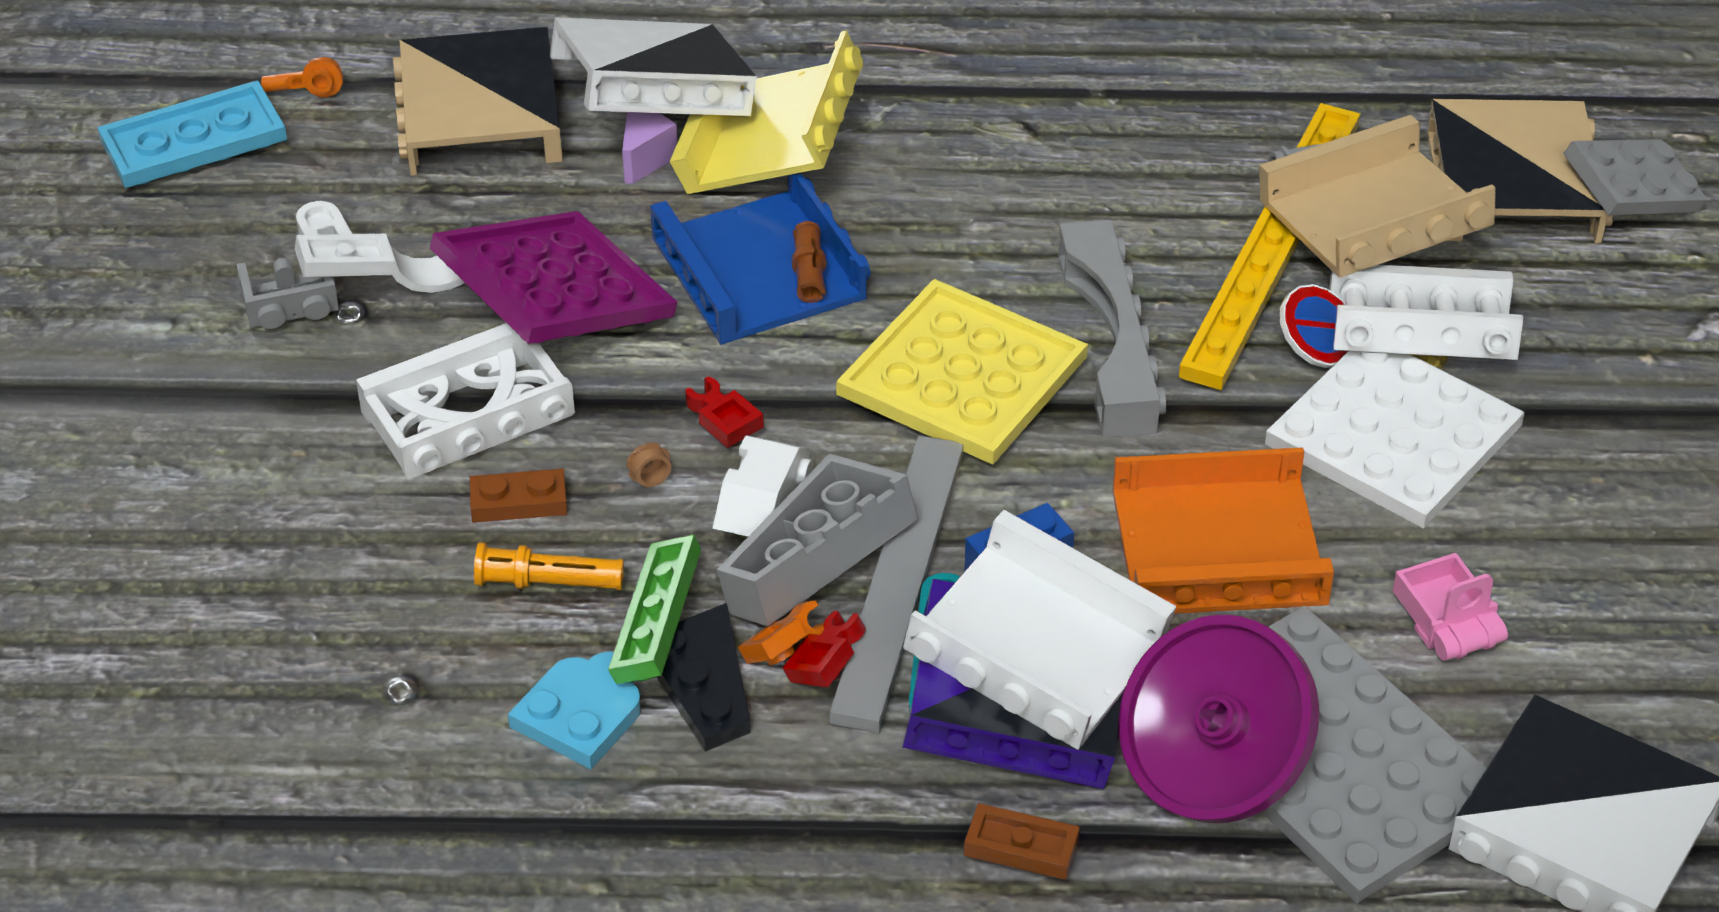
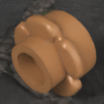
M654 442L638 446L629 455L626 462L627 468L630 469L628 471L629 477L645 487H654L661 484L671 472L669 451L666 448H661L658 443Z

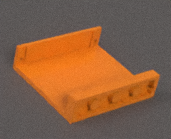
M1304 448L1115 457L1112 492L1128 579L1175 605L1174 614L1329 605L1334 570L1331 558H1320L1301 482Z

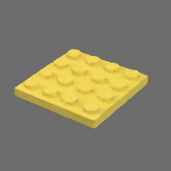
M933 279L836 381V395L932 438L956 441L963 444V452L993 465L1087 358L1088 344Z

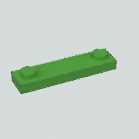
M694 534L650 544L608 668L616 684L636 680L646 681L662 675L701 552V547Z

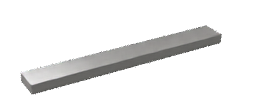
M918 435L906 472L918 520L883 544L860 616L866 630L857 642L851 644L854 654L844 666L830 710V724L876 733L880 732L904 653L903 645L910 617L917 610L921 586L927 577L964 455L963 444L956 441Z

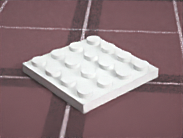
M1348 351L1266 431L1265 445L1273 449L1303 447L1305 452L1303 465L1424 529L1522 426L1525 412L1410 354Z

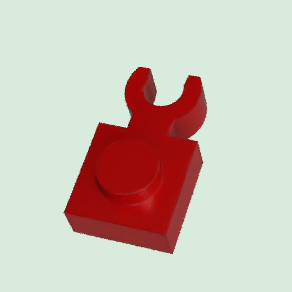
M712 377L704 378L705 394L696 393L690 387L685 389L686 405L690 410L698 413L699 424L727 448L743 440L745 436H750L764 428V414L736 390L723 395L720 392L719 382Z
M834 611L825 619L823 624L824 630L820 635L809 634L783 666V670L790 682L829 687L853 656L854 651L850 645L857 642L865 633L866 627L859 614L853 613L845 623L839 611Z

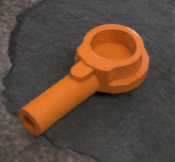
M318 57L310 60L305 65L303 71L267 75L261 78V85L265 92L306 88L311 94L325 98L334 96L340 91L344 82L339 64L328 57Z

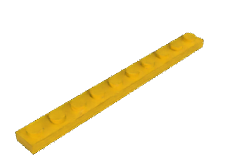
M1320 103L1296 148L1323 144L1356 133L1361 113ZM1264 207L1183 357L1179 367L1178 378L1218 390L1223 389L1300 241L1268 208Z

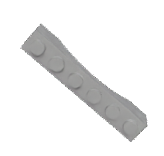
M1112 219L1060 223L1058 259L1064 284L1084 297L1098 310L1108 324L1115 341V346L1109 359L1097 372L1095 410L1102 438L1157 434L1159 415L1166 413V396L1163 387H1156L1158 378L1157 362L1154 355L1148 356L1147 353L1149 351V332L1147 325H1140L1139 323L1141 320V303L1139 295H1132L1131 293L1133 291V273L1130 265L1124 266V239L1122 236L1116 237Z

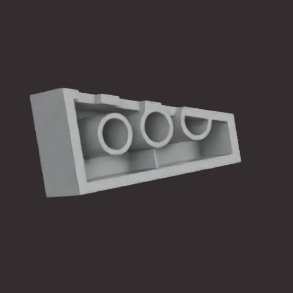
M828 454L717 568L729 614L770 626L791 611L797 604L805 601L918 520L907 475Z

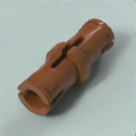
M804 221L795 226L796 230L793 229L795 252L792 255L791 263L793 271L797 274L798 298L807 303H814L820 301L823 298L822 294L825 295L826 293L823 271L826 269L827 259L826 254L821 249V229L819 225L811 221Z

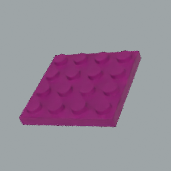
M579 211L433 233L430 249L528 344L542 343L546 340L568 336H579L584 333L605 329L613 330L632 324L650 323L654 320L674 317L678 302Z

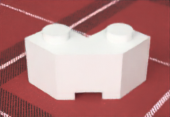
M745 436L739 447V455L742 456L739 470L729 468L723 479L713 529L749 537L813 471L814 463L812 459H809L811 449L759 437Z

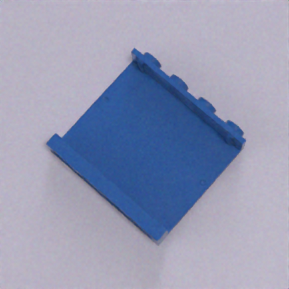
M801 173L788 175V191L683 223L679 221L667 201L650 205L652 239L720 345L866 299V280L871 275L866 257L863 254L858 255L852 246L847 230L839 228L833 219L829 205L826 202L822 203L815 194L811 180L808 177L804 178ZM804 221H811L819 225L821 229V249L826 254L827 266L823 271L826 293L825 295L822 294L823 298L820 301L814 303H807L798 298L797 274L793 271L791 263L792 255L795 252L793 229L796 230L795 226Z

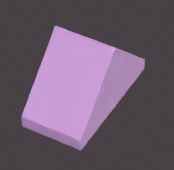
M627 112L622 149L625 183L633 184L670 162L677 145V126L661 113Z

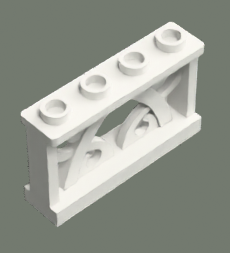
M507 323L356 379L362 415L369 424H373L401 466L402 472L407 479H412L568 418L575 413L573 388L569 379L562 375L539 343L528 344ZM528 363L533 369L517 371L516 367ZM525 382H535V383L542 384L543 386H540V387L535 388L534 386H532V385H530V384H524V383H525ZM467 386L477 389L496 388L487 405L478 411L459 412L441 408L447 401L449 393ZM400 412L404 417L395 423L391 415ZM419 422L418 434L405 438L407 430Z

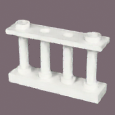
M1376 265L1339 278L1331 270L1329 290L1346 303V305H1337L1333 349L1518 360L1523 315L1509 314L1514 280L1511 271Z

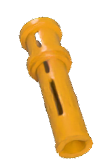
M478 542L474 561L475 586H483L485 582L513 583L517 589H524L529 587L532 582L622 590L624 559L533 553L532 548H528L526 545H520L515 550L488 548L486 542Z

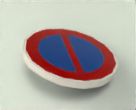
M1315 284L1300 285L1285 296L1280 307V325L1286 341L1296 354L1310 364L1322 368H1332L1348 352L1333 349L1337 305H1346V303L1331 290Z

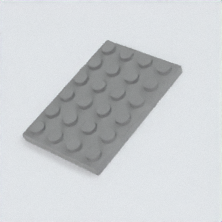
M1303 606L1268 627L1289 641L1301 654L1309 667L1315 682L1319 701L1318 734L1311 757L1296 783L1283 797L1262 811V813L1358 904L1450 845L1455 817L1487 768L1306 606Z

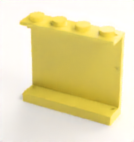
M842 31L838 41H835V49L829 64L757 78L751 116L690 114L670 159V163L686 193L692 194L824 168L830 150L833 148L839 126L844 119L849 99L853 95L858 75L863 68L861 51L857 46L853 45L848 32Z

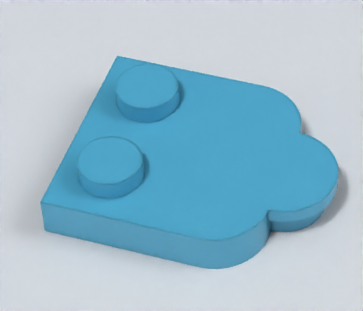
M612 651L596 654L589 660L580 657L566 658L557 662L508 713L509 727L592 769L639 717L641 711L639 690L632 681L621 684L614 682L608 671L614 653Z

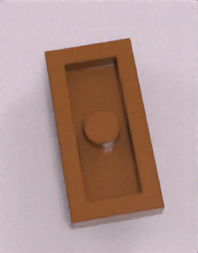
M564 468L469 476L472 523L567 515Z
M978 803L964 842V856L1066 880L1079 841L1080 826Z

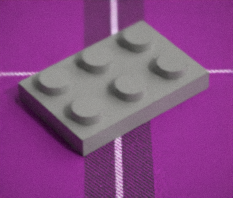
M1662 139L1572 141L1563 153L1608 215L1699 212L1708 201L1698 187L1695 177L1684 169L1675 157L1673 148Z

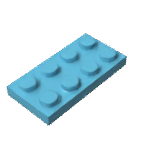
M258 80L97 127L100 141L125 188L146 184L158 178L186 172L198 166L218 160H226L238 154L258 148H266L272 144L287 140L285 125Z

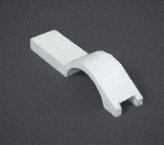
M386 233L296 236L295 252L303 277L393 275L398 283L410 290L427 293L451 290L465 283L438 256L432 258H412L400 254L390 245Z

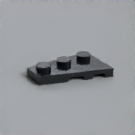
M725 603L679 621L662 675L656 676V678L706 752L751 733L750 717L728 607Z

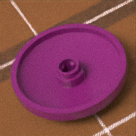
M1210 615L1196 618L1173 628L1160 637L1145 652L1131 673L1123 693L1119 713V737L1123 757L1132 777L1142 791L1158 805L1172 813L1190 820L1216 824L1230 823L1254 816L1283 797L1304 771L1313 752L1319 726L1317 689L1309 667L1301 654L1289 641L1269 627L1255 620L1235 615Z

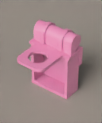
M1457 553L1396 571L1393 593L1416 623L1414 630L1428 649L1435 648L1438 657L1442 661L1452 658L1460 659L1466 657L1468 653L1482 648L1485 650L1493 648L1497 643L1504 642L1508 638L1506 625L1497 614L1498 604L1490 598L1493 578L1490 574L1474 577Z

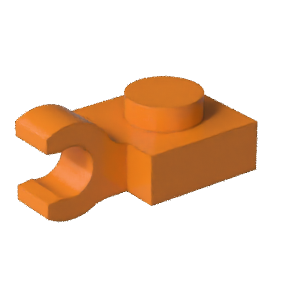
M816 600L797 604L787 617L780 621H775L739 645L738 649L746 663L767 661L769 666L775 665L787 659L795 652L793 644L801 639H805L809 634L820 635L824 630V623L811 627L807 621L808 613L818 606Z

